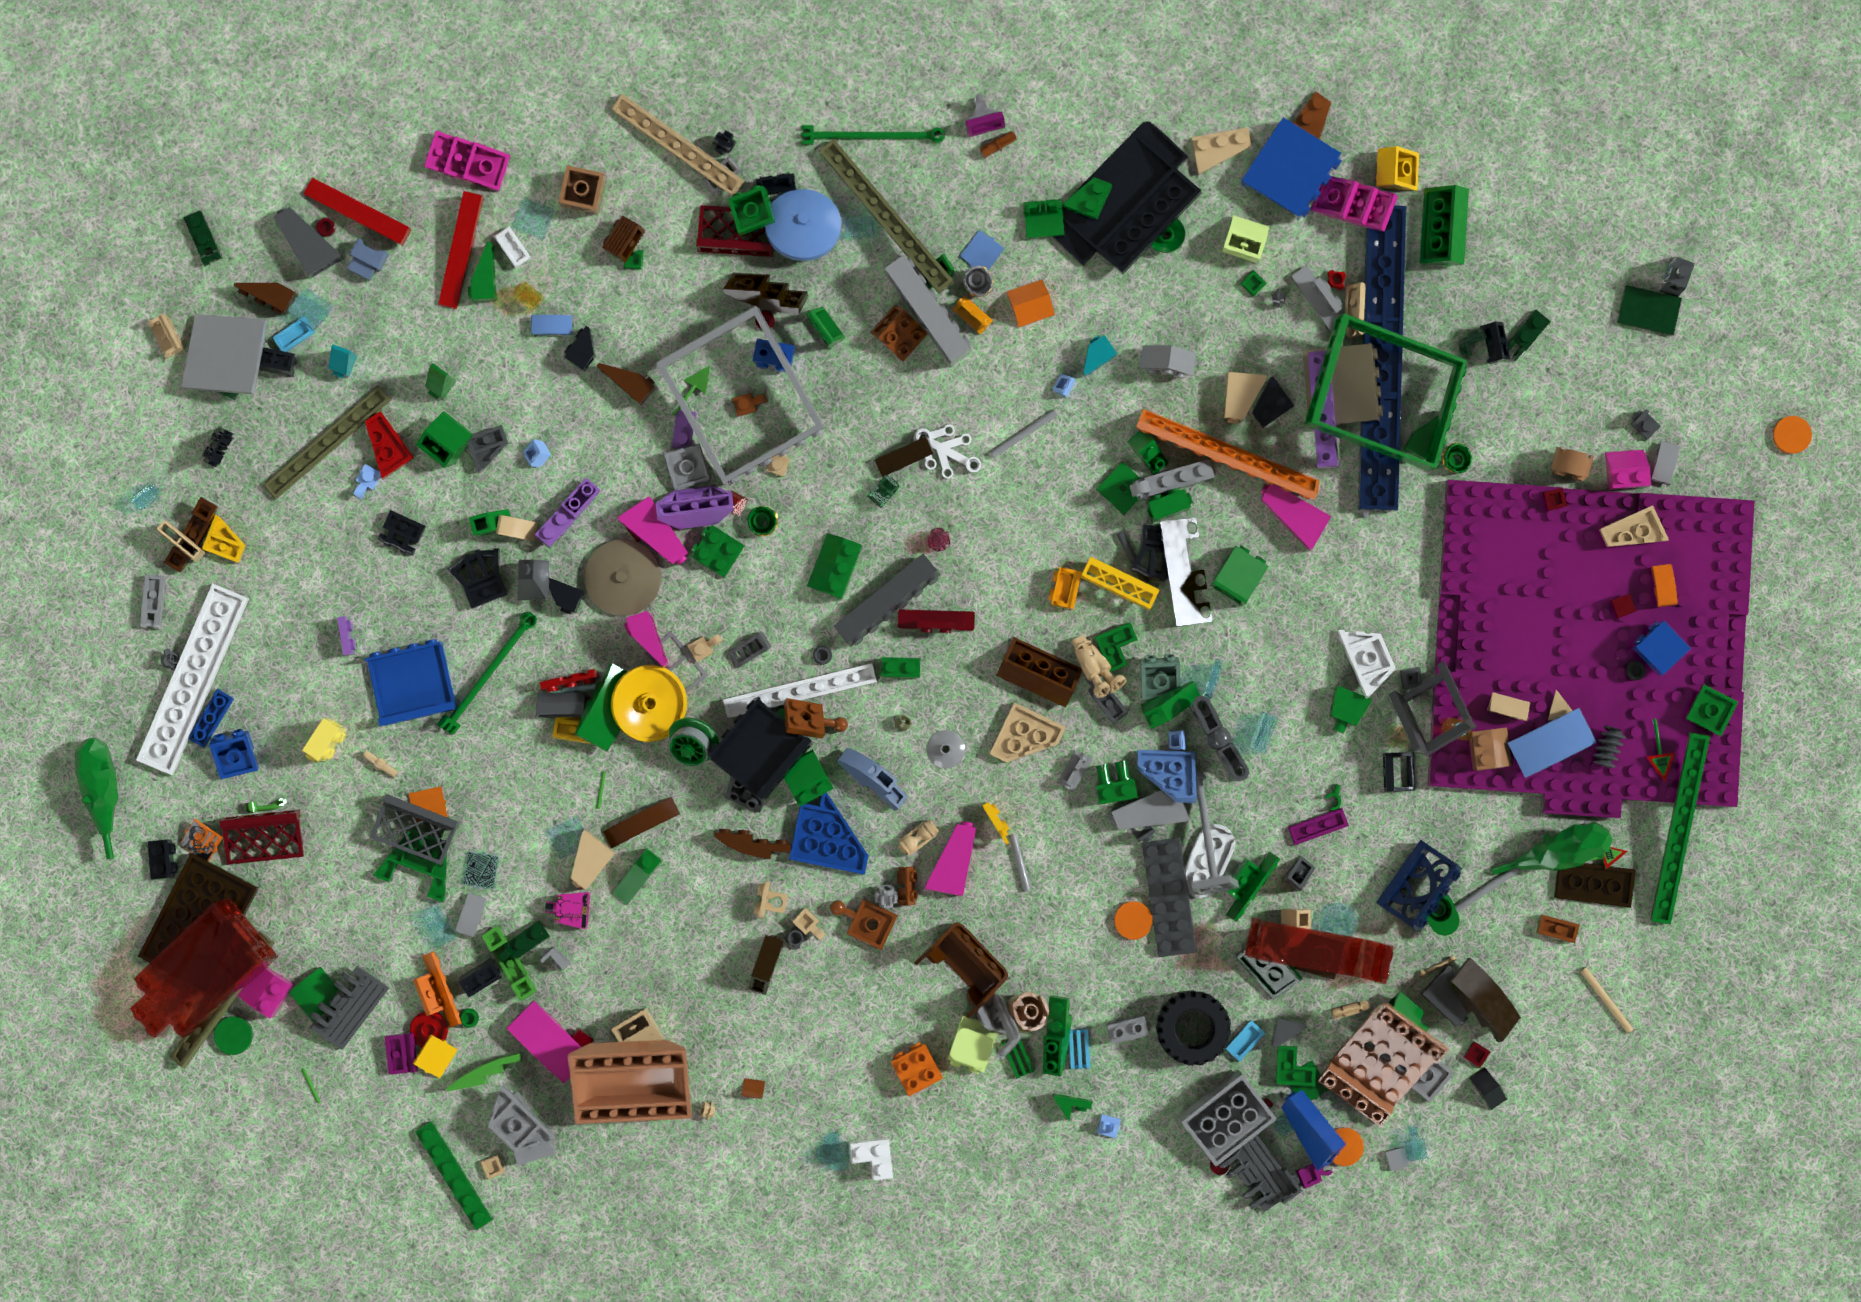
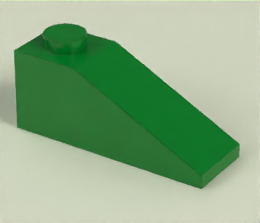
M487 242L471 278V286L468 287V297L474 303L497 301L494 245L492 242Z
M431 363L425 387L429 389L428 394L436 400L439 397L444 400L457 381L437 365Z
M1191 681L1141 704L1150 728L1153 729L1173 719L1191 706L1193 700L1201 695L1194 681Z
M646 848L612 894L628 905L662 863L663 859L649 848Z

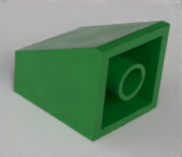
M1240 545V547L1235 546L1210 586L1243 606L1249 600L1268 566L1265 564L1266 561L1259 556H1251L1249 554L1250 551Z

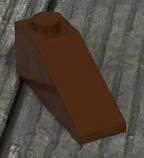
M601 363L597 364V367L639 405H642L656 389L653 385L655 382L648 375L643 377L641 374Z

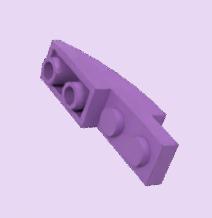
M585 478L561 504V507L536 532L535 537L550 548L566 533L601 490L589 479Z

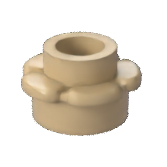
M712 1101L709 1103L703 1102L700 1117L708 1120L715 1113V1106H713Z

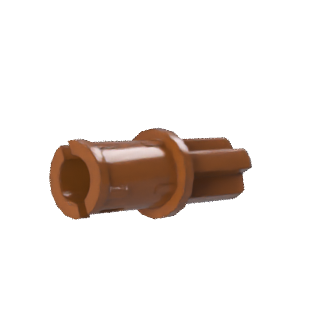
M1010 131L997 139L995 137L993 141L979 149L984 158H987L999 150L1002 151V148L1016 141L1017 137L1013 131Z

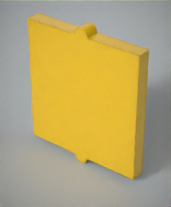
M430 1035L413 1064L423 1069L425 1073L429 1072L441 1078L458 1049L448 1044L446 1040L442 1041Z

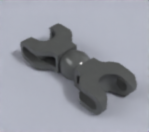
M1206 696L1196 697L1190 709L1207 735L1208 745L1216 750L1215 752L1221 764L1233 781L1245 780L1249 775V768L1233 742L1231 743L1230 732L1222 727L1223 725L1210 700ZM1199 701L1204 704L1203 710H1199L1197 707ZM1236 767L1241 769L1239 776L1235 774L1234 770Z

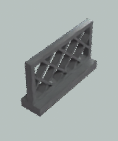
M385 794L383 805L370 838L442 865L460 822ZM386 808L394 809L397 817L387 821L384 816ZM410 815L415 824L405 828L401 818ZM398 819L402 830L392 834L388 823ZM428 822L433 831L423 835L419 824ZM386 825L390 835L383 838L376 836L378 828ZM416 826L420 836L410 840L406 830ZM442 829L449 830L448 839L440 842L437 831ZM404 832L407 842L399 845L396 843L394 835ZM434 833L438 843L428 847L424 837ZM422 839L425 849L417 852L411 843ZM440 846L442 854L439 860L432 857L430 849Z

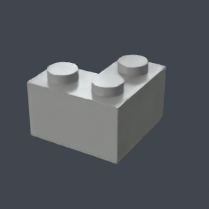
M1143 345L1140 368L1147 370L1148 374L1158 375V372L1167 375L1174 374L1173 377L1184 379L1185 376H1193L1196 353L1173 345Z

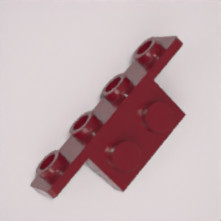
M898 610L899 629H921V633H932V630H940V633H951V630L974 631L975 612Z

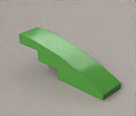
M521 1052L481 1065L446 1088L447 1092L486 1084V1076L505 1071L504 1064L521 1061Z

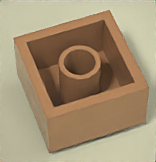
M567 165L558 203L564 208L598 215L606 182L605 174Z

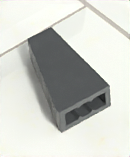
M290 207L277 211V215L273 217L309 277L313 278L344 259L334 247Z

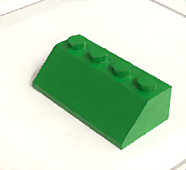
M1458 185L1424 188L1419 264L1464 265L1469 189Z

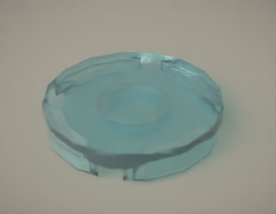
M1337 902L1324 908L1320 914L1319 924L1325 936L1333 940L1342 941L1350 938L1355 933L1358 919L1357 914L1349 905Z

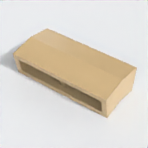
M164 520L157 528V531L194 562H199L206 553L171 523ZM167 528L171 529L180 538L175 540L165 530ZM187 542L197 553L194 555L182 544Z

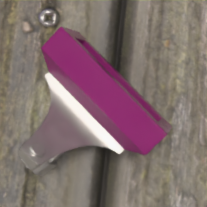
M975 94V112L969 117V120L965 121L968 137L1005 128L1003 112H997V110L988 108L982 94Z

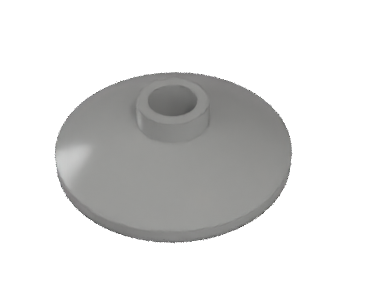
M939 731L928 741L927 755L930 761L937 767L952 768L959 764L964 757V742L953 731ZM943 746H949L950 750L948 753L942 751Z

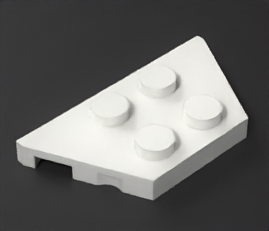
M1338 630L1342 645L1363 694L1367 699L1394 672L1395 665L1381 634H1366L1359 631L1353 633Z

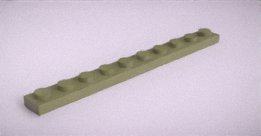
M835 139L819 150L820 154L904 254L913 261L916 268L936 292L940 294L954 283L953 279Z

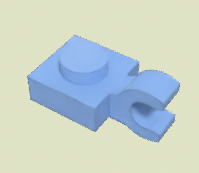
M365 464L356 478V481L360 484L353 494L362 499L368 488L374 490L381 477L380 472Z

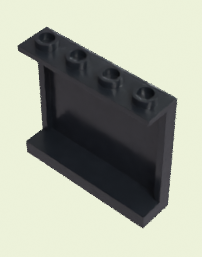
M758 697L756 701L753 699L747 705L746 709L748 710L744 715L740 714L735 719L733 728L731 730L727 729L721 736L722 741L718 745L714 744L711 747L709 759L764 803L813 743L807 736L787 733L785 720L765 705Z

